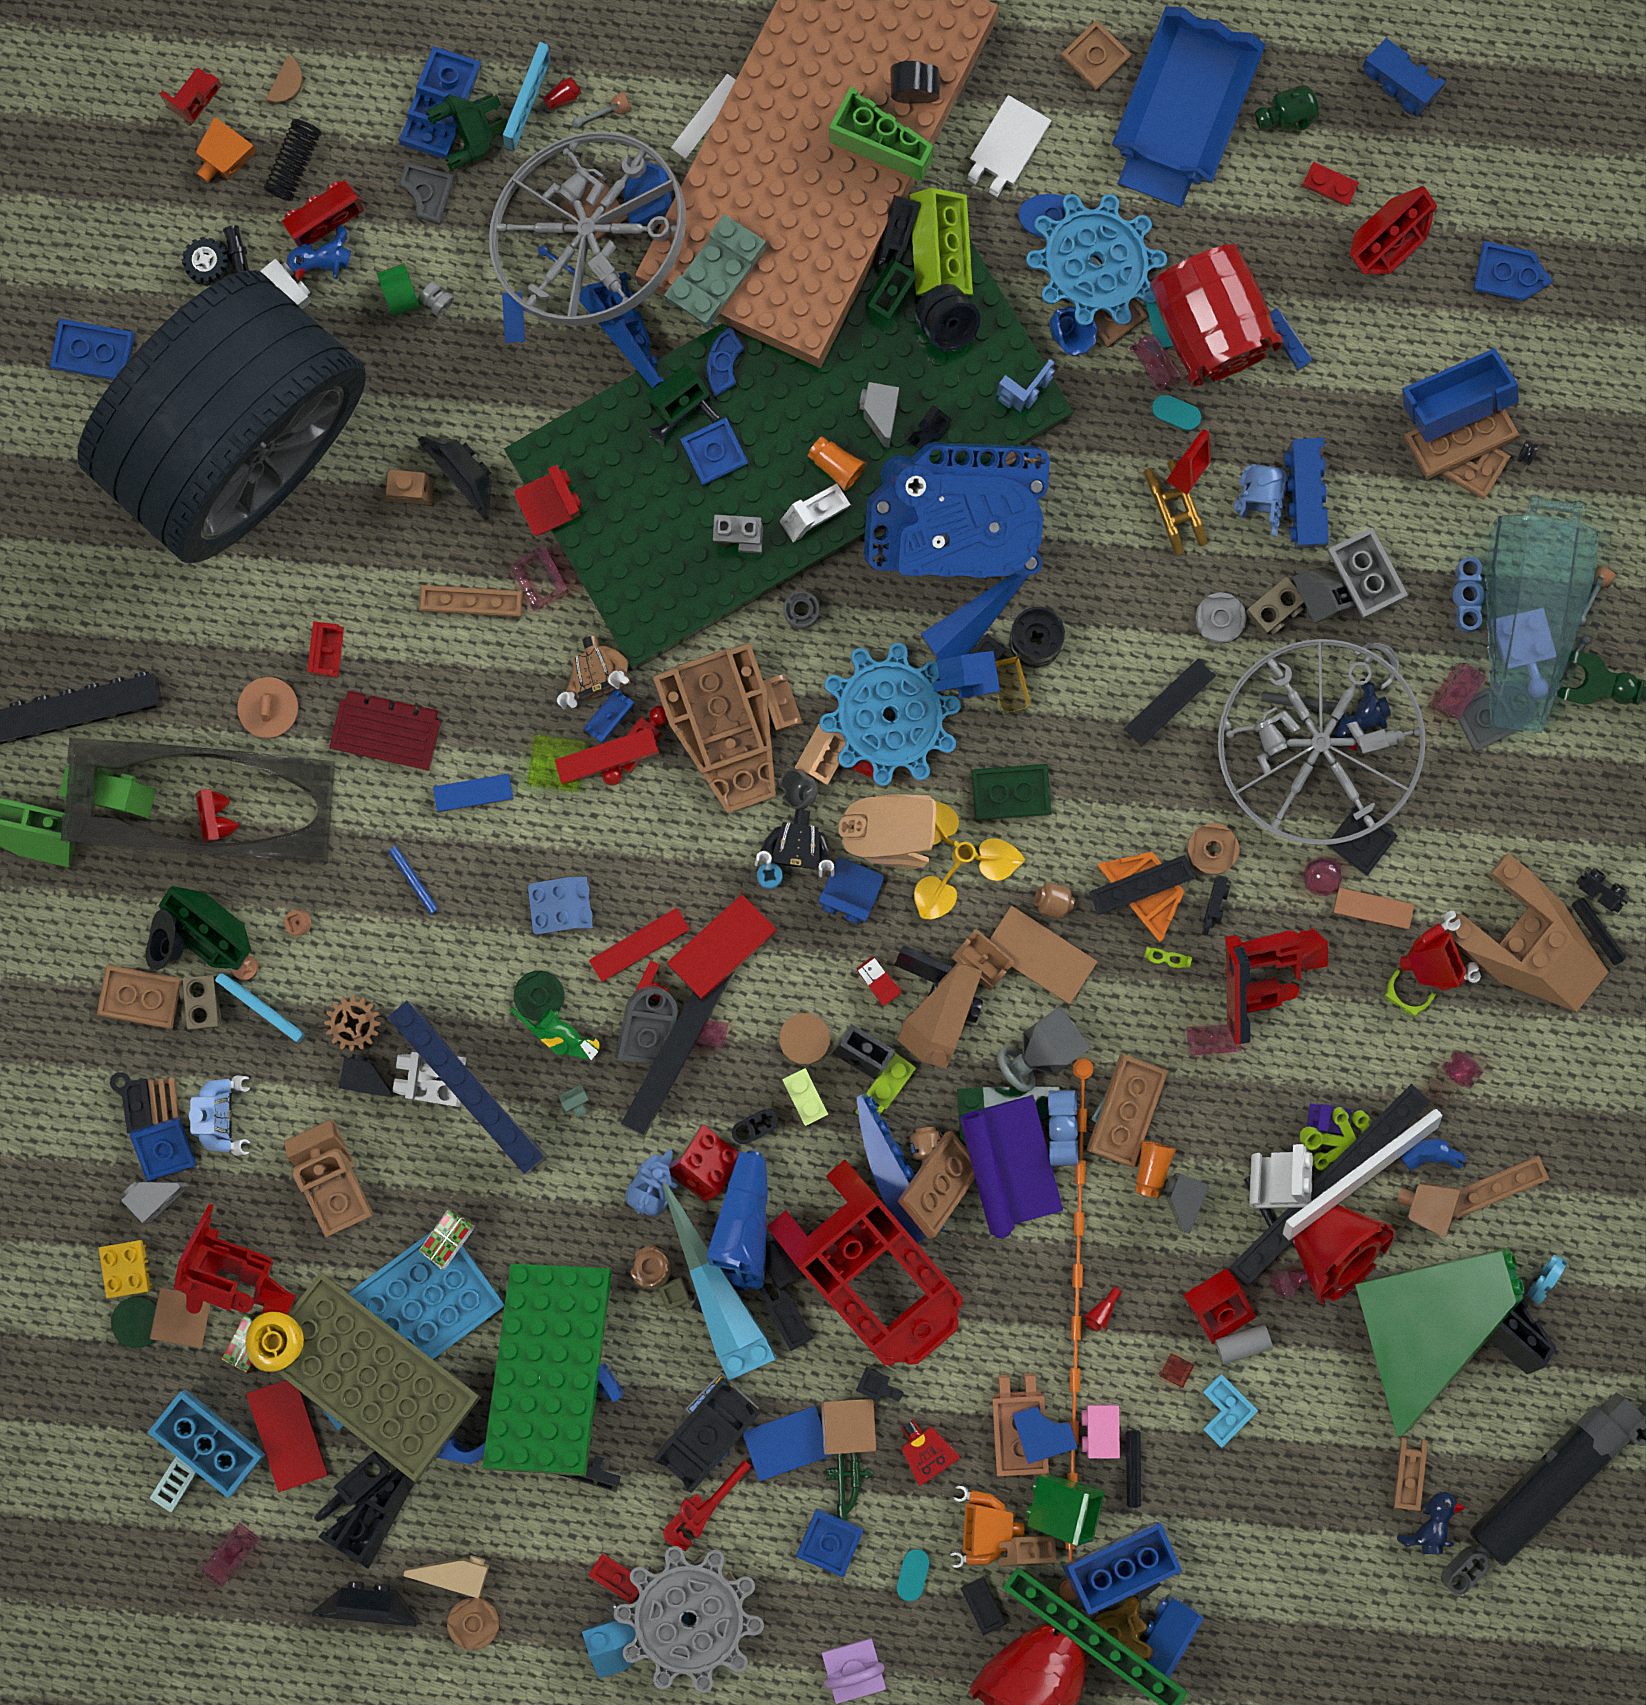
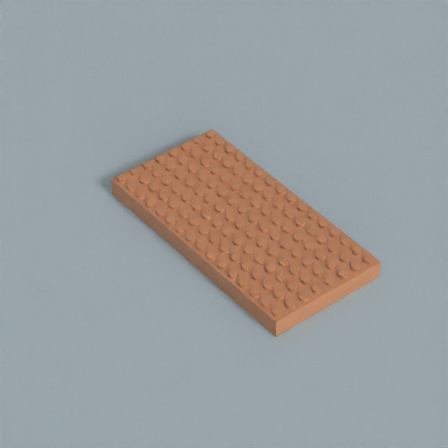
M777 0L681 185L686 206V228L683 244L671 271L654 293L664 297L676 278L684 274L710 238L709 233L723 214L765 240L767 250L715 320L821 368L874 263L879 243L887 225L888 212L893 196L897 195L907 198L916 181L911 176L829 143V126L849 88L852 86L858 90V94L865 99L869 98L876 103V107L884 113L894 116L896 121L905 128L909 127L934 145L999 18L998 5L988 0ZM903 61H918L937 66L939 68L940 98L929 103H899L891 98V66ZM676 197L665 216L671 226L677 225ZM661 224L656 234H661L666 225ZM672 232L665 241L658 242L653 239L635 274L639 286H645L663 264L671 248L675 233Z

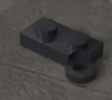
M1219 875L1215 877L1202 924V935L1207 936L1209 929L1214 928V924L1220 925L1224 911L1220 909L1222 899H1227L1230 885L1226 884L1228 879Z
M124 1072L115 1073L110 1079V1086L114 1091L122 1093L127 1134L153 1125L148 1079L131 1081L128 1074ZM120 1077L125 1080L123 1087L116 1085V1080Z

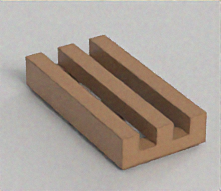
M175 1078L148 1081L153 1125L160 1123L155 1085H159L163 1121L169 1120L165 1084H169L173 1118L179 1117Z

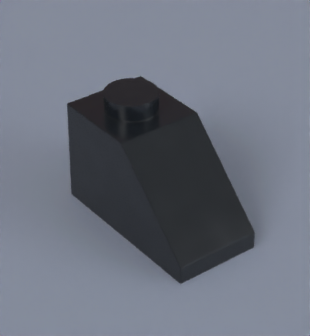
M352 1054L351 1059L344 1058L339 1084L340 1089L393 1097V1091L375 1065L371 1062H366L367 1056Z

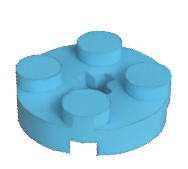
M1556 1255L1551 1257L1549 1262L1540 1271V1277L1526 1293L1530 1300L1538 1305L1542 1303L1547 1296L1545 1295L1546 1291L1548 1292L1553 1288L1564 1271L1565 1265L1568 1263L1566 1260Z

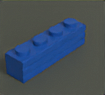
M1277 307L1270 312L1275 331L1281 334L1284 340L1282 348L1296 367L1295 369L1299 371L1310 364L1312 359Z

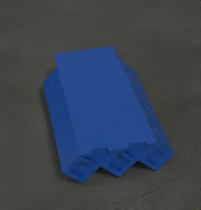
M1166 6L1112 143L1120 151L1119 154L1127 158L1117 184L1182 208L1191 183L1198 185L1201 182L1212 183L1266 44L1252 33L1232 32L1218 20L1198 19L1184 7Z

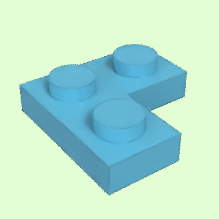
M1220 1373L1202 1391L1220 1409L1202 1429L1222 1448L1258 1410Z

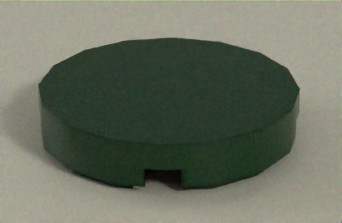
M535 970L526 973L518 980L514 989L513 1000L517 1010L523 1016L532 1021H538L548 1009L560 1012L564 1004L565 991L562 983L555 975L546 971Z
M142 1296L130 1297L121 1301L114 1309L111 1317V1330L115 1338L121 1344L130 1348H143L152 1344L155 1340L150 1339L157 1304L153 1300Z

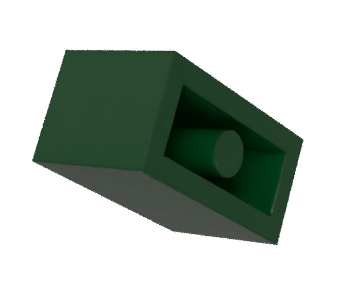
M892 258L866 298V304L890 319L916 278V273Z
M687 364L646 394L657 413L669 425L710 395L700 377Z

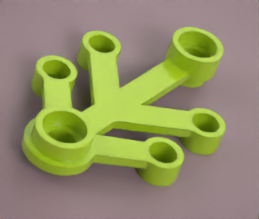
M1341 1107L1335 1108L1331 1112L1330 1117L1339 1126L1343 1136L1320 1133L1315 1127H1305L1300 1132V1142L1308 1150H1315L1321 1144L1337 1146L1326 1154L1318 1152L1313 1156V1165L1318 1170L1326 1169L1331 1162H1334L1357 1139L1348 1121L1349 1115ZM1358 1110L1352 1115V1122L1363 1133L1370 1126V1118L1364 1111Z

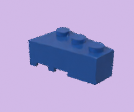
M1385 38L1365 59L1362 65L1364 73L1371 80H1377L1389 97H1396L1401 102V107L1405 112L1418 117L1439 95L1446 81L1442 78H1439L1437 81L1426 73L1428 71L1427 67L1421 64L1418 68L1409 60V54Z

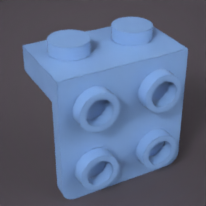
M1050 359L1027 390L1005 375L1000 381L996 393L999 396L998 400L1006 407L1011 408L1012 406L1019 412H1022L1025 407L1030 409L1038 398L1037 395L1040 392L1038 389L1040 387L1045 389L1052 380V375L1055 372L1053 370L1055 362Z
M566 877L532 883L528 886L532 928L535 934L593 928L587 877Z

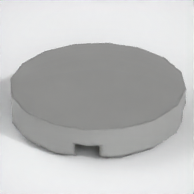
M1219 592L1211 594L1202 600L1196 610L1195 622L1198 631L1204 638L1210 642L1222 644L1231 642L1240 635L1245 628L1247 617L1244 606L1236 597L1228 593Z

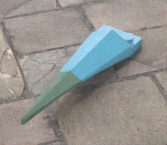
M663 1182V1189L714 1350L728 1381L776 1360L766 1334L721 1267L709 1265L706 1258L709 1250L668 1184Z

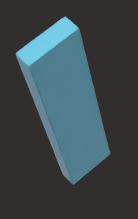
M220 973L215 979L217 983L294 1041L300 1043L305 1037V1033L227 974Z

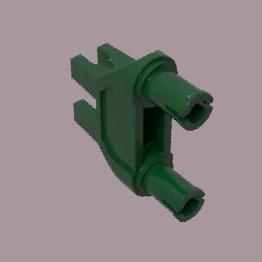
M449 94L444 98V102L425 110V114L430 116L427 119L432 125L452 116L461 135L464 148L445 156V162L449 161L447 166L450 171H454L469 162L479 163L486 155L493 137L505 130L508 123L507 118L503 119L499 116L487 122L484 116L485 113L501 106L497 95L488 94L472 102Z

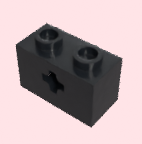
M851 1024L843 1033L832 1054L876 1080L884 1072L895 1050Z

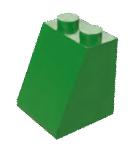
M1049 1473L1039 1475V1478H1036L1033 1484V1493L1035 1495L1033 1503L1029 1505L1027 1510V1518H1029L1027 1526L1075 1546L1093 1542L1105 1490Z

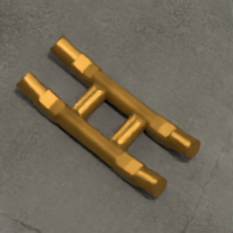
M1175 459L1167 462V466L1170 472H1172L1177 465ZM1148 468L1144 470L1143 474L1159 509L1174 554L1184 553L1176 525L1189 520L1198 546L1208 544L1203 523L1190 492L1186 495L1177 488L1162 492L1163 490L1153 469ZM1181 497L1186 511L1172 516L1167 501Z

